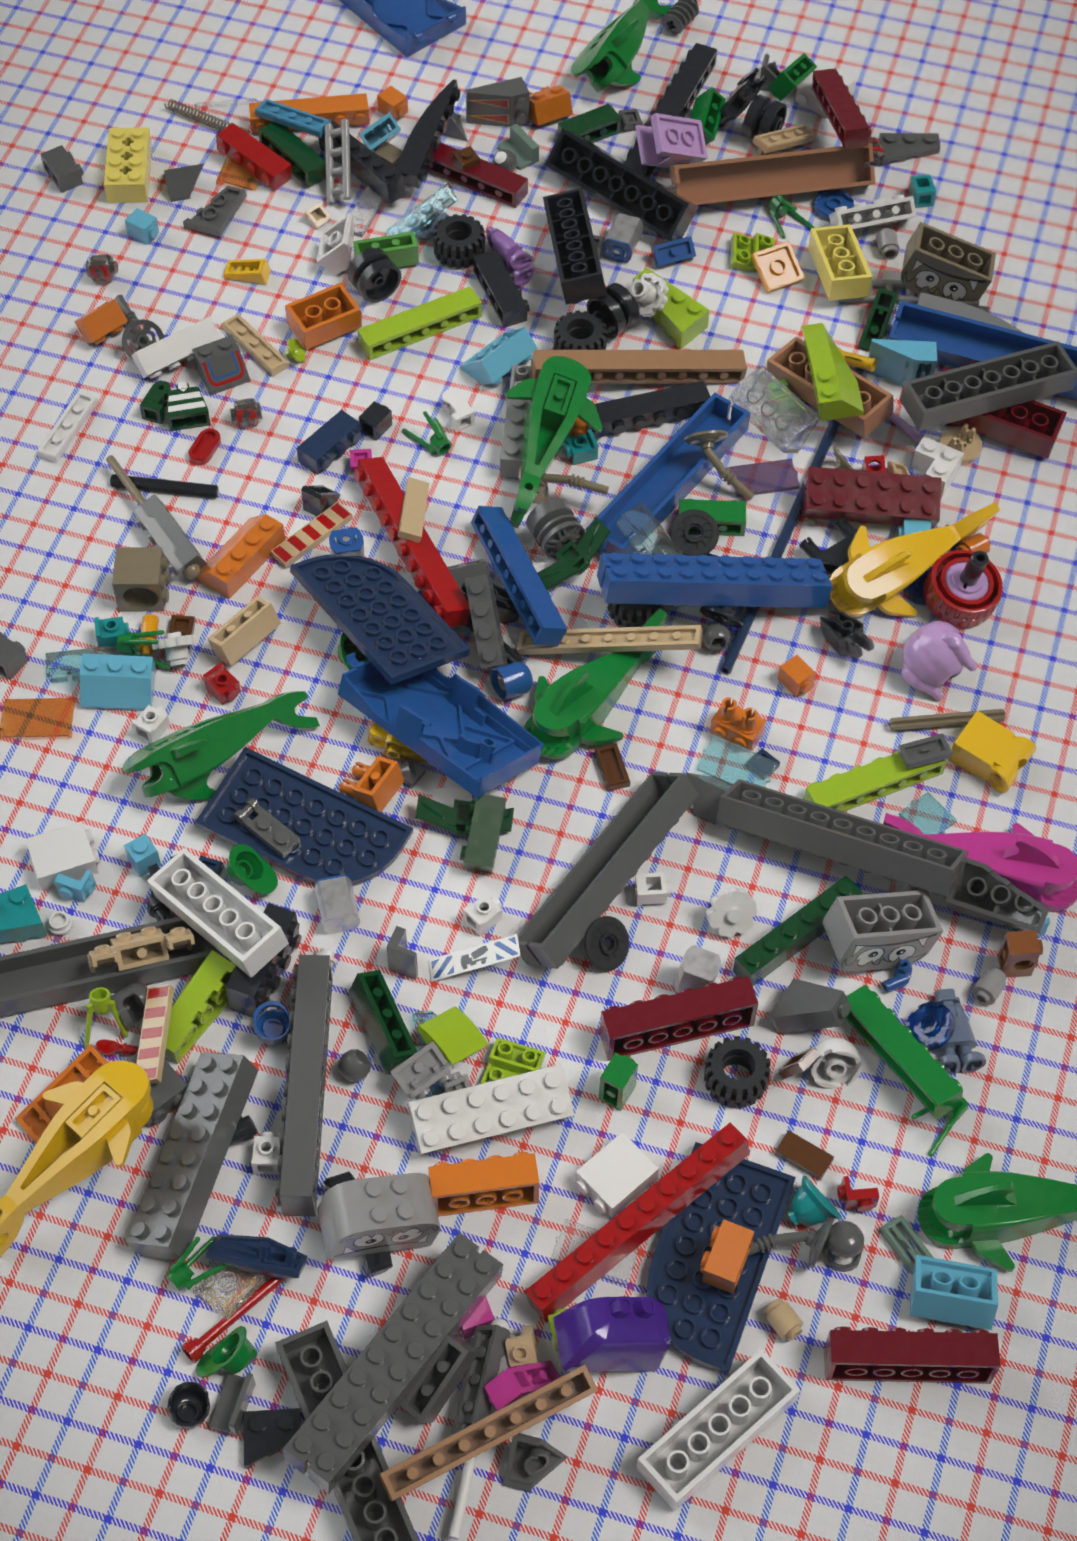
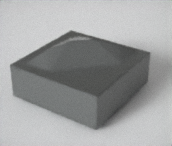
M637 109L619 110L618 115L621 117L623 130H635L636 125H643Z
M407 756L399 765L404 778V784L412 789L426 773V767Z

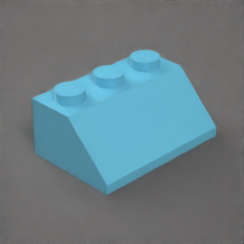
M526 327L507 331L460 365V368L480 384H492L494 386L503 380L502 376L506 373H512L513 365L530 360L533 350H538Z
M82 653L79 674L81 708L144 711L148 705L152 706L156 673L153 657Z
M920 1255L915 1256L910 1292V1316L992 1330L998 1308L997 1269Z

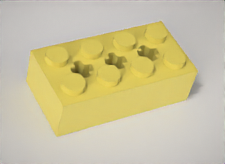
M149 127L109 128L104 178L107 203L148 202L152 141Z
M851 224L811 228L808 249L829 301L868 297L870 295L872 274Z

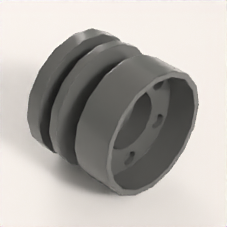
M551 498L540 503L529 513L526 520L527 528L535 540H537L544 554L549 558H556L555 554L571 539L577 545L585 534L584 528L576 516H574L566 501L561 498Z

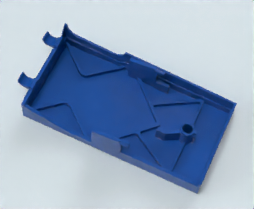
M339 0L406 57L466 25V7H461L447 0Z
M354 652L346 656L347 663L353 669L342 674L338 695L476 798L538 764L544 744L488 700L486 695L480 691V688L462 679L456 673L453 677H447L435 668L391 685L370 661L365 663L363 661L359 662L355 658Z

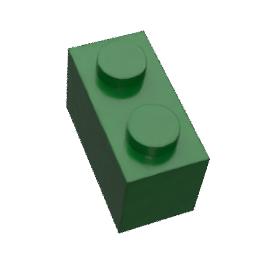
M615 1053L600 1077L598 1099L620 1111L636 1087L638 1064L631 1057Z

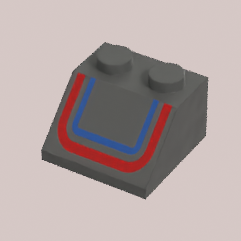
M232 335L192 349L195 368L210 395L250 382L240 349Z

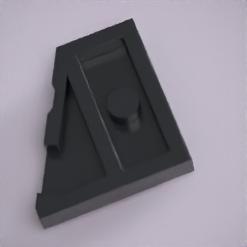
M300 1408L244 1411L245 1469L253 1467L255 1462L266 1456L270 1457L278 1453L301 1427Z

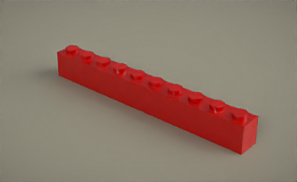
M384 458L359 459L354 470L355 481L359 483L363 495L370 502L371 508L378 516L381 526L384 527L389 540L394 544L398 556L402 558L406 570L410 572L414 579L415 586L421 590L424 600L449 627L466 625L470 615L469 603L424 526L420 543L398 537L405 494Z
M729 1122L525 1290L530 1306L547 1323L549 1321L548 1315H552L554 1311L568 1306L750 1154L748 1139Z

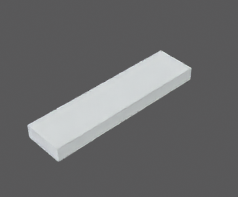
M78 391L37 450V456L58 463L98 404V397Z

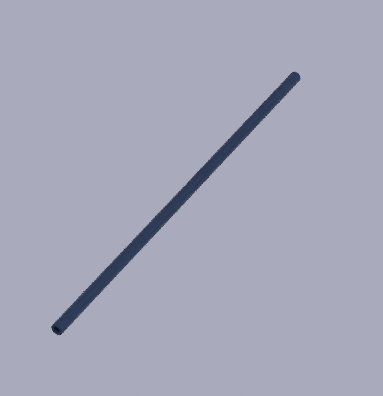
M854 367L853 371L862 376L864 369ZM830 420L810 467H822L841 424L838 421ZM804 481L770 557L782 558L803 510ZM747 607L741 620L743 626L737 629L721 665L720 671L722 673H731L760 607Z

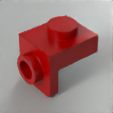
M843 1176L841 1184L837 1186L838 1199L843 1201L844 1210L858 1209L860 1212H866L876 1208L880 1198L878 1187L851 1190L849 1176Z

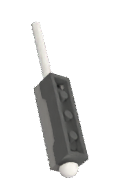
M498 1318L493 1320L490 1325L476 1326L472 1347L478 1350L479 1354L465 1373L452 1435L497 1411L490 1403L484 1386L507 1368H511L505 1340L517 1336L510 1333L509 1324L504 1319ZM477 1456L464 1462L448 1534L450 1539L459 1540Z

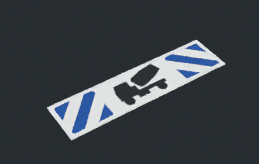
M511 935L429 959L431 982L521 956L518 935Z

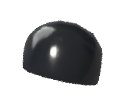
M186 1381L177 1385L168 1399L167 1410L171 1421L181 1429H193L203 1424L210 1410L208 1391L197 1382Z

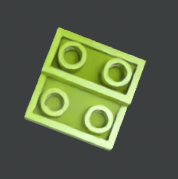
M734 232L731 236L730 267L757 272L751 258L752 253L775 246V238L756 233L752 238Z
M456 1006L416 1027L426 1045L433 1041L446 1061L452 1065L489 1045L475 1024Z
M497 1037L480 1084L539 1070L542 1068L546 1052Z

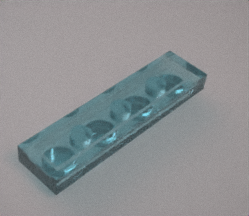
M448 183L444 184L384 232L385 235L389 236L408 232L416 234L458 201L452 186Z

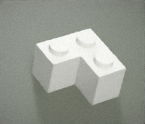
M924 436L915 449L911 468L925 473V476L942 478V499L960 470L964 453Z

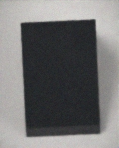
M323 485L302 486L303 510L319 516L335 504L341 494Z

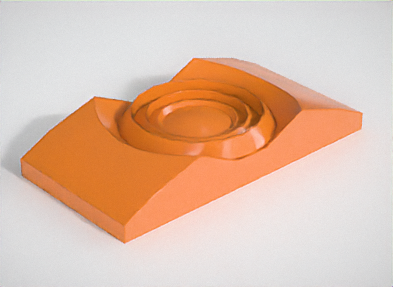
M90 1044L15 1120L37 1144L53 1117L63 1106L46 1101L43 1098V1093L74 1081L84 1083L98 1068L107 1064L108 1061Z

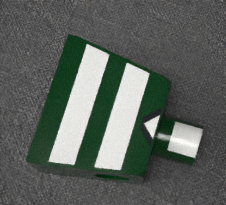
M179 382L176 385V390L168 392L167 419L170 432L211 425L209 411L199 387H189L187 382Z

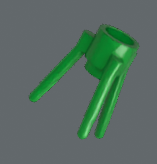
M781 195L774 196L770 200L769 208L771 210L768 213L773 218L782 238L786 236L777 215L785 216L789 212L808 228H815L795 212L797 207L786 201Z
M426 411L423 412V415L434 431V434L430 437V445L407 429H402V432L428 449L431 454L436 452L438 455H444L452 447V443L447 438L438 419L435 417L432 420Z
M158 630L119 634L117 650L118 652L125 653L127 656H142L135 653V651H139L140 644H158L159 641L139 638L163 635L165 632ZM154 660L155 666L167 670L171 669L170 665Z
M962 1097L961 1105L944 1115L949 1122L928 1152L929 1156L934 1155L953 1125L968 1109L969 1105L965 1098ZM925 1107L913 1114L911 1118L917 1119L929 1113V1111Z
M215 1236L211 1237L185 1263L186 1258L200 1241V1237H195L179 1259L169 1267L171 1270L166 1276L179 1291L184 1286L190 1290L195 1284L229 1267L228 1265L221 1264L191 1279L194 1272L189 1267L212 1245L216 1238Z

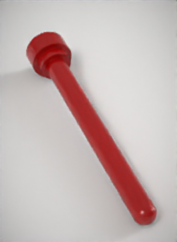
M271 1277L247 1297L242 1304L234 1308V1311L230 1312L228 1318H222L199 1339H189L181 1346L185 1355L194 1364L204 1356L203 1353L206 1351V1346L287 1278Z

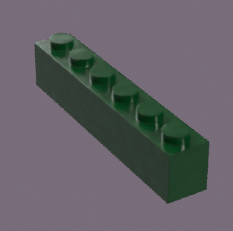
M844 876L735 957L733 973L741 978L749 976L752 986L756 985L826 932L823 926V919L837 897L862 895L863 892L847 876Z

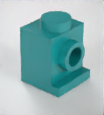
M931 175L911 176L908 189L914 198L915 208L934 206L937 191Z
M592 429L587 430L585 434L567 439L566 445H564V453L567 458L570 457L573 465L598 459V443Z
M94 617L95 634L99 649L117 647L119 634H128L130 632L128 622L124 623L123 617L100 620L99 617Z

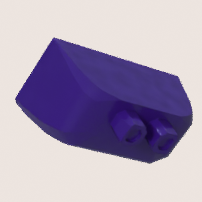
M619 1296L593 1298L580 1302L553 1317L561 1365L564 1371H573L583 1365H586L588 1371H657L669 1349L671 1338L665 1306L653 1297Z

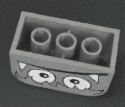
M925 890L840 896L835 899L823 919V926L839 965L845 971L896 968L899 961L904 959L913 964L930 952L943 933L941 924Z
M422 1173L346 1181L328 1189L317 1208L327 1259L428 1247L432 1245L441 1230L435 1201L432 1197L430 1180L426 1174Z

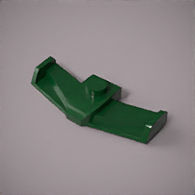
M597 516L577 545L571 539L555 554L559 561L538 572L546 590L573 575H581L590 567L591 559L611 532Z
M418 794L415 818L452 832L454 836L464 837L467 823H472L473 815L469 814L471 802L454 799L452 808ZM514 808L505 809L501 832H511Z

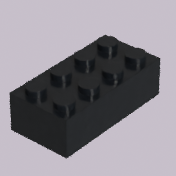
M271 903L267 904L263 913L281 927L289 944L252 978L236 965L226 985L230 1009L252 1018L256 1008L265 1002H269L272 991L278 989L281 981L280 975L283 969L287 970L291 962L290 955L293 949L299 947L301 942V935L299 934L300 924L297 921L296 912Z

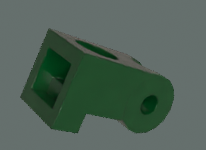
M157 381L149 389L140 404L142 419L158 424L163 423L165 420L164 409L168 403V392L171 390L168 382Z

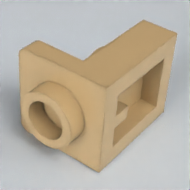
M533 1324L522 1326L521 1336L505 1340L508 1361L511 1367L537 1363L538 1350Z

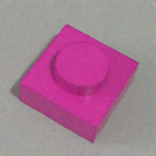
M371 449L350 450L351 473L356 469L359 459L372 458Z

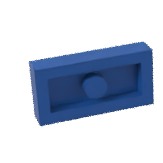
M691 236L651 247L656 267L696 257Z

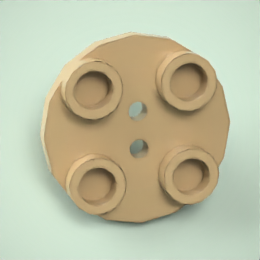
M967 423L962 427L946 430L939 439L940 443L964 453L961 466L968 465L969 462L978 458L982 451V440L976 434L974 427L971 430L968 429Z

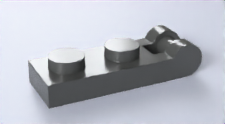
M250 798L245 802L246 806L242 810L238 809L233 814L235 819L284 859L300 843V838L262 808L255 799ZM252 813L257 816L253 820L249 818Z

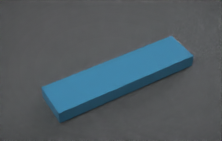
M265 99L254 110L257 117L319 138L325 134V124H331V120Z

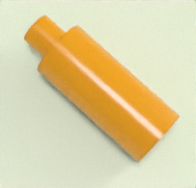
M153 614L144 615L141 632L158 631L159 618ZM157 635L141 637L140 639L157 640ZM140 644L139 650L142 652V656L151 657V653L156 651V649L153 650L152 644Z

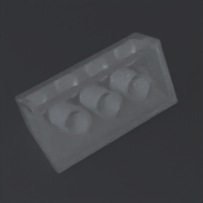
M760 366L738 382L728 398L731 401V405L735 403L751 412L750 422L783 453H798L820 421V417L764 366Z

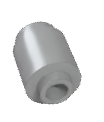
M890 228L880 230L876 235L880 255L886 260L896 258L900 250L896 231Z
M989 968V970L984 971L972 989L975 1000L982 1005L994 1004L1006 986V975L997 968Z

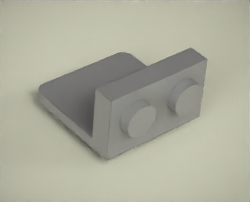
M431 1041L393 1068L390 1073L408 1098L412 1099L415 1097L419 1100L431 1091L429 1086L435 1082L442 1084L452 1076L450 1071L454 1069V1066L446 1061L435 1043Z

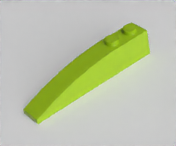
M817 323L801 326L820 421L864 415L857 379L824 324Z

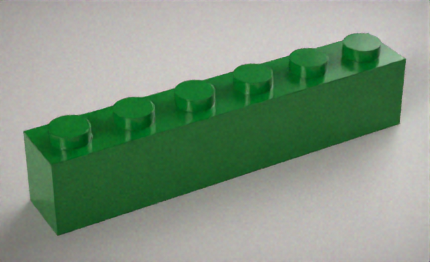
M864 985L846 996L852 1007L848 1016L845 1017L847 1022L936 1120L962 1104L963 1088L957 1079L951 1078L946 1072L944 1065L940 1061H936L930 1055L928 1048L913 1037L909 1027L903 1026L899 1022L894 1011L886 1008L875 991H871Z

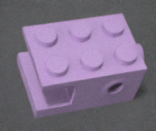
M655 113L650 116L652 127L635 126L642 165L670 169V166L699 163L708 159L701 120Z

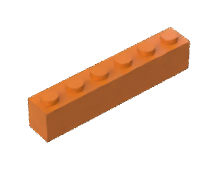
M367 93L274 101L331 121L333 120L339 126H341L342 119H348L349 126L370 125ZM262 102L249 103L252 135L259 134L260 128L272 123V121L255 115L254 110ZM288 127L290 131H299Z

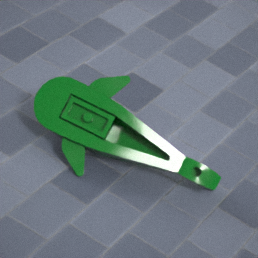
M635 0L630 8L608 24L588 43L572 64V74L578 77L586 73L589 77L590 85L596 92L603 90L610 84L614 86H629L639 82L641 76L633 71L632 61L641 47L647 20L662 19L672 6L660 5L657 0Z
M553 356L546 359L538 379H525L505 394L506 399L529 400L523 431L522 480L510 520L514 528L518 529L537 494L541 479L566 443L577 418L598 433L602 431L603 427L596 406L586 397L591 384V375L584 365L574 359L564 356Z
M659 609L642 627L663 626L667 620V613ZM656 651L613 652L571 670L551 685L544 676H539L534 698L533 715L527 720L524 729L544 744L541 756L549 759H564L573 754L583 744L598 746L622 740L623 733L603 727L601 724L619 700L640 665L647 662Z
M306 691L285 692L269 698L264 703L206 719L171 733L134 752L125 761L122 769L125 774H129L148 767L150 768L151 774L142 785L145 797H153L167 792L173 796L185 799H211L216 791L207 785V779L211 771L241 750L272 720L297 728H312L320 725L316 717L298 716L295 713L296 706L308 698Z
M986 1153L969 1165L963 1173H960L959 1177L947 1179L938 1187L926 1192L920 1200L917 1209L918 1221L926 1237L939 1247L947 1249L972 1248L980 1259L1008 1272H1012L1015 1269V1264L1001 1243L1018 1240L1076 1221L1077 1185L1019 1173L990 1171L993 1156L990 1153Z

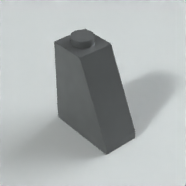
M793 978L768 1017L777 1033L832 1028L841 1025L852 1007L842 990Z

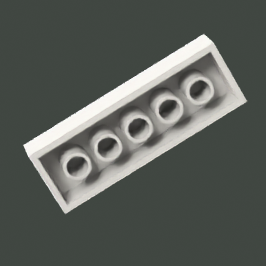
M185 848L147 880L157 899L251 978L289 944L278 924Z
M562 1064L407 1103L419 1155L575 1115Z
M760 1349L643 1453L637 1460L636 1469L668 1505L676 1511L798 1399L800 1389Z

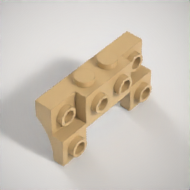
M146 927L141 929V932L135 934L130 932L117 934L116 938L110 939L111 946L105 944L95 947L93 951L88 952L87 959L91 973H94L96 968L113 964L117 966L119 971L169 960V951L182 948L192 950V945L195 944L194 935L190 929H185V927L174 928L167 934H163L160 928Z

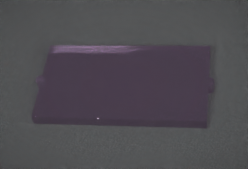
M792 458L729 467L730 471L734 472L733 475L736 474L737 479L755 495L800 489L797 478L798 471H795ZM734 488L736 497H743V495Z

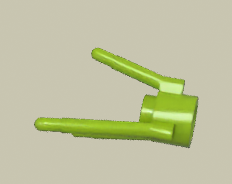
M103 987L93 989L89 994L90 1003L86 1005L87 1019L84 1047L87 1048L89 1046L93 1012L98 1015H104L111 1010L123 1037L127 1038L128 1033L117 1011L115 1001L111 1000L109 990Z

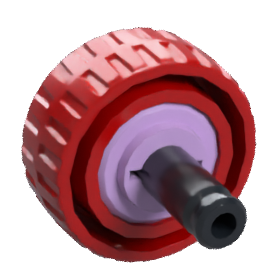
M954 550L943 554L930 568L923 585L924 600L933 615L941 621L960 628L973 627L985 622L996 609L1003 593L1001 575L996 566L989 560L988 555L983 551Z

